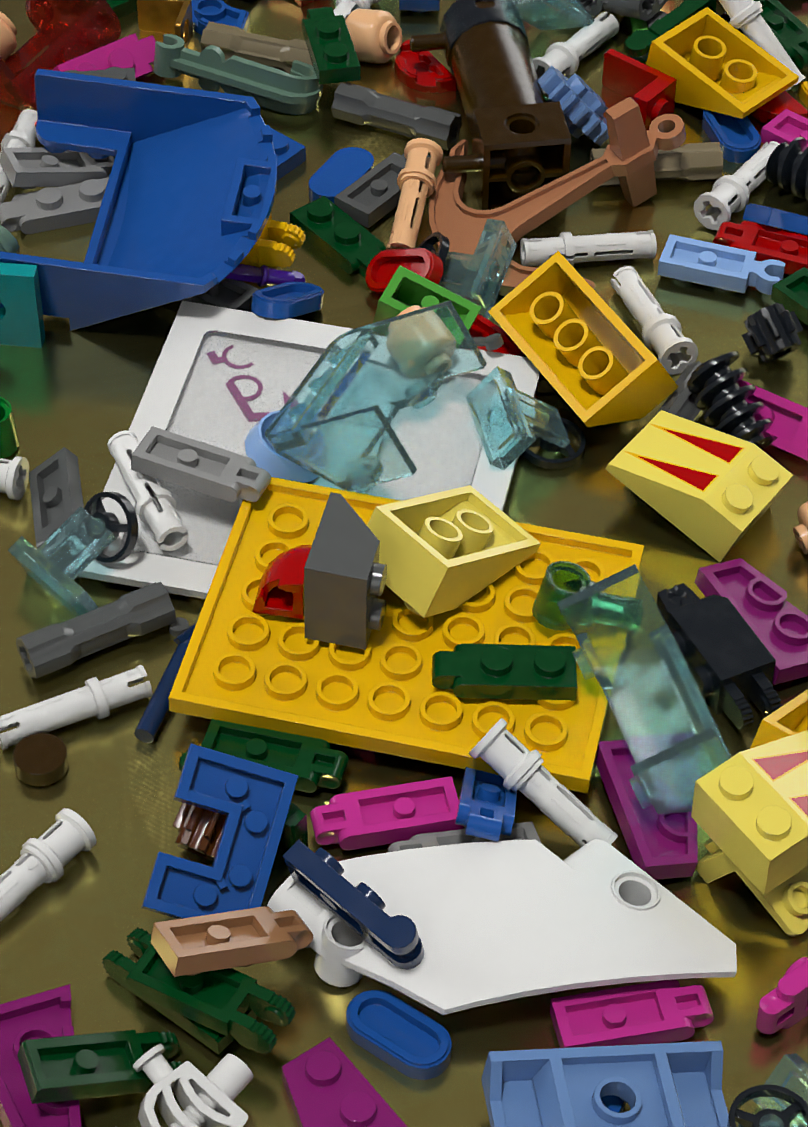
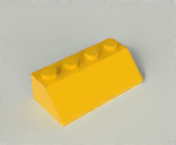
M559 251L488 311L587 427L644 418L679 388L659 360Z

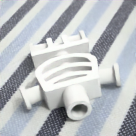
M158 1044L147 1051L133 1064L132 1067L136 1072L143 1070L154 1084L140 1104L138 1119L141 1127H161L154 1111L156 1101L168 1127H243L248 1120V1114L234 1103L233 1100L251 1082L253 1073L241 1059L233 1054H226L207 1076L201 1073L189 1061L184 1062L173 1070L162 1055L165 1051L162 1044ZM172 1089L177 1097L180 1106L184 1109L183 1111L180 1109L178 1103L176 1102L173 1096Z

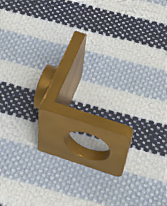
M137 0L140 30L175 34L184 40V47H188L193 35L191 0Z

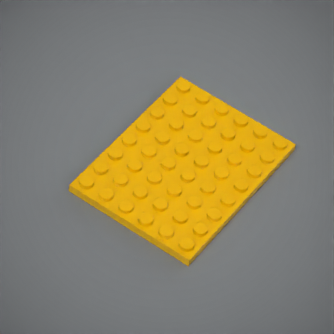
M271 477V482L257 502L242 500L168 697L169 711L323 739L329 743L461 769L468 767L496 775L499 774L481 757L474 759L468 753L503 718L508 723L506 729L529 751L536 749L542 754L541 758L544 762L541 765L568 790L588 793L642 563L644 545L516 522L541 543L537 552L458 608L425 618L410 611L405 606L404 600L385 585L382 595L378 596L379 599L386 600L383 625L380 631L372 629L366 650L305 638L304 618H290L254 613L252 611L261 577L269 563L279 554L291 548L313 544L330 492L341 494L366 525L376 506L400 500ZM458 644L575 646L576 701L460 698L453 693V689H438L432 685V656L439 651H453L454 647Z

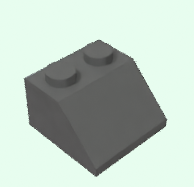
M330 492L304 567L305 638L366 650L372 629L380 631L385 617L386 600L379 599L378 596H381L384 590L387 565L379 563L380 541L344 497L338 493Z

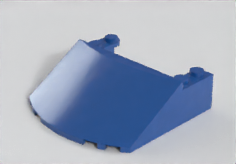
M46 69L36 70L34 76L38 117L36 136L45 149L51 153H63L67 150L84 152L95 159L115 156L84 263L0 251V262L37 265L43 315L69 318L70 331L203 294L229 275L248 255L259 239L269 219L277 187V154H275L273 145V134L270 125H266L261 117L260 106L254 97Z

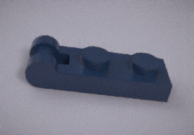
M298 840L283 855L292 878L391 963L400 969L406 970L415 968L421 963L424 957V948L415 923L407 916L397 915L390 917L383 911L386 905L377 893L363 882H360L356 887L341 876L344 873L343 867L330 853L323 848H319L314 853Z

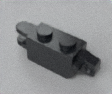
M685 583L658 592L656 607L667 627L666 634L663 635L665 652L668 658L673 663H678L689 677L691 688L696 696L704 698L716 715L725 712L728 718L737 726V729L740 728L742 730L752 726L754 722L753 711L748 703L753 702L765 717L782 707L779 695L772 685L776 660L728 598L713 594L700 599Z

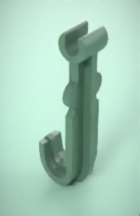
M164 34L163 43L155 42L153 72L164 78H175L181 74L197 78L202 90L217 92L222 88L228 94L254 97L259 106L290 115H304L312 112L318 107L323 93V84L319 85L314 67L298 60L292 62L289 74L235 55L225 60L223 51L214 45L207 46L202 52L185 48L184 40L173 34Z

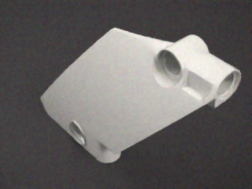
M534 839L473 842L413 848L338 861L344 869V873L341 876L354 887L360 882L369 886L385 903L386 907L383 911L390 917L397 915L407 916L415 923L424 948V957L419 965L408 970L400 969L391 963L296 882L291 875L274 892L267 904L274 912L295 910L311 930L313 940L305 948L311 947L317 952L314 962L315 971L326 983L337 987H349L358 983L363 975L392 987L441 1015L521 997L578 988L674 979L735 977L737 973L736 943L612 845L598 839L589 841L564 860Z

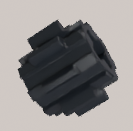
M775 303L764 307L748 316L747 320L744 321L748 332L743 334L742 338L750 354L760 356L763 363L783 358L802 345L797 334L804 330L795 312L785 310L783 304Z

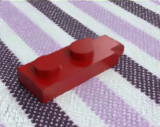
M742 221L740 224L723 222L712 241L715 244L757 252L756 261L762 262L768 259L782 261L786 263L785 274L791 275L803 267L808 269V235L751 221Z

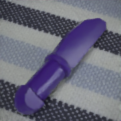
M239 264L225 277L254 282L259 287H271L286 282L306 283L304 275L298 271L272 269L266 265H261L258 268L256 266Z

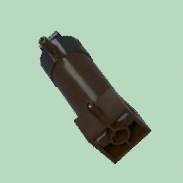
M456 0L443 16L440 27L441 33L412 35L410 37V49L412 52L443 50L447 65L455 76L472 136V154L446 156L442 159V169L445 174L471 172V180L480 210L502 207L569 173L571 135L560 101H545L541 85L537 82L538 76L530 54L528 37L521 15L512 0Z

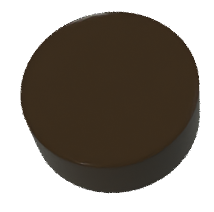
M48 733L29 735L23 738L13 751L16 775L26 784L47 786L59 781L67 772V748L64 742L55 735Z

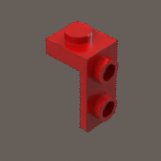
M609 49L604 53L603 86L627 98L631 97L639 105L646 130H649L651 122L656 117L663 114H674L677 79L614 49Z

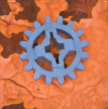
M551 66L537 80L541 85L540 87L549 95V99L546 102L560 101L569 132L578 139L584 133L593 142L601 146L609 139L607 120L603 116L605 110L608 109L605 102L579 75L574 73L568 79L558 69Z

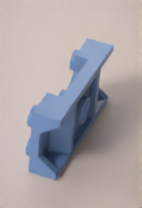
M721 1041L489 1051L481 1081L490 1126L728 1127L729 1114L722 1092L724 1052ZM608 1095L618 1096L630 1106L631 1110L624 1113L611 1111L604 1106L601 1098Z

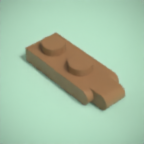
M263 906L155 922L150 942L173 976L177 977L288 959L298 949H303L312 942L313 933L295 910L274 912L270 907Z

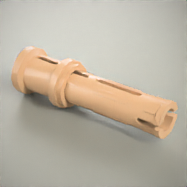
M416 138L410 140L405 146L404 157L406 158L405 168L399 172L397 178V185L401 193L386 250L415 248L426 198L433 194L436 189L437 179L434 174L436 167L440 165L443 159V150L435 141L426 138Z

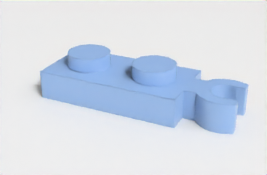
M670 234L659 259L657 275L745 293L747 286H753L761 293L771 295L772 286L784 278L786 263L774 259L762 262L756 261L757 252Z

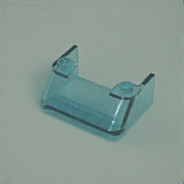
M451 300L358 327L340 335L328 345L266 429L265 437L277 454L345 491L355 490L357 493H363L378 484L413 476L417 471V468L390 425L398 411L410 406L414 409H419L430 404L437 397L436 391L445 379L484 369L487 363Z
M634 564L557 602L581 647L572 651L573 656L584 678L588 680L595 676L602 687L636 764L630 766L634 777L630 778L629 781L643 809L652 805L657 814L692 812L695 781L732 756L672 631Z

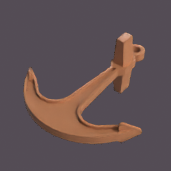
M628 97L605 110L609 145H607L602 157L502 207L491 210H476L467 207L462 202L467 172L445 174L441 168L436 178V189L430 195L428 211L432 234L439 232L449 239V251L445 262L457 275L470 284L493 294L506 296L537 269L536 267L522 266L511 259V250L521 237L613 177L619 178L624 197L633 208L657 194L654 161L657 159L659 150H673L684 143L686 131L682 118L675 114H663L656 117L651 122L649 130H646L639 105L631 97ZM459 141L450 149L449 156L467 155L468 141ZM440 241L436 243V246H437L438 249H439ZM585 279L586 282L595 290V283L593 281Z

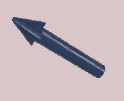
M196 623L173 640L178 646L134 732L136 738L144 743H152L169 711L168 697Z

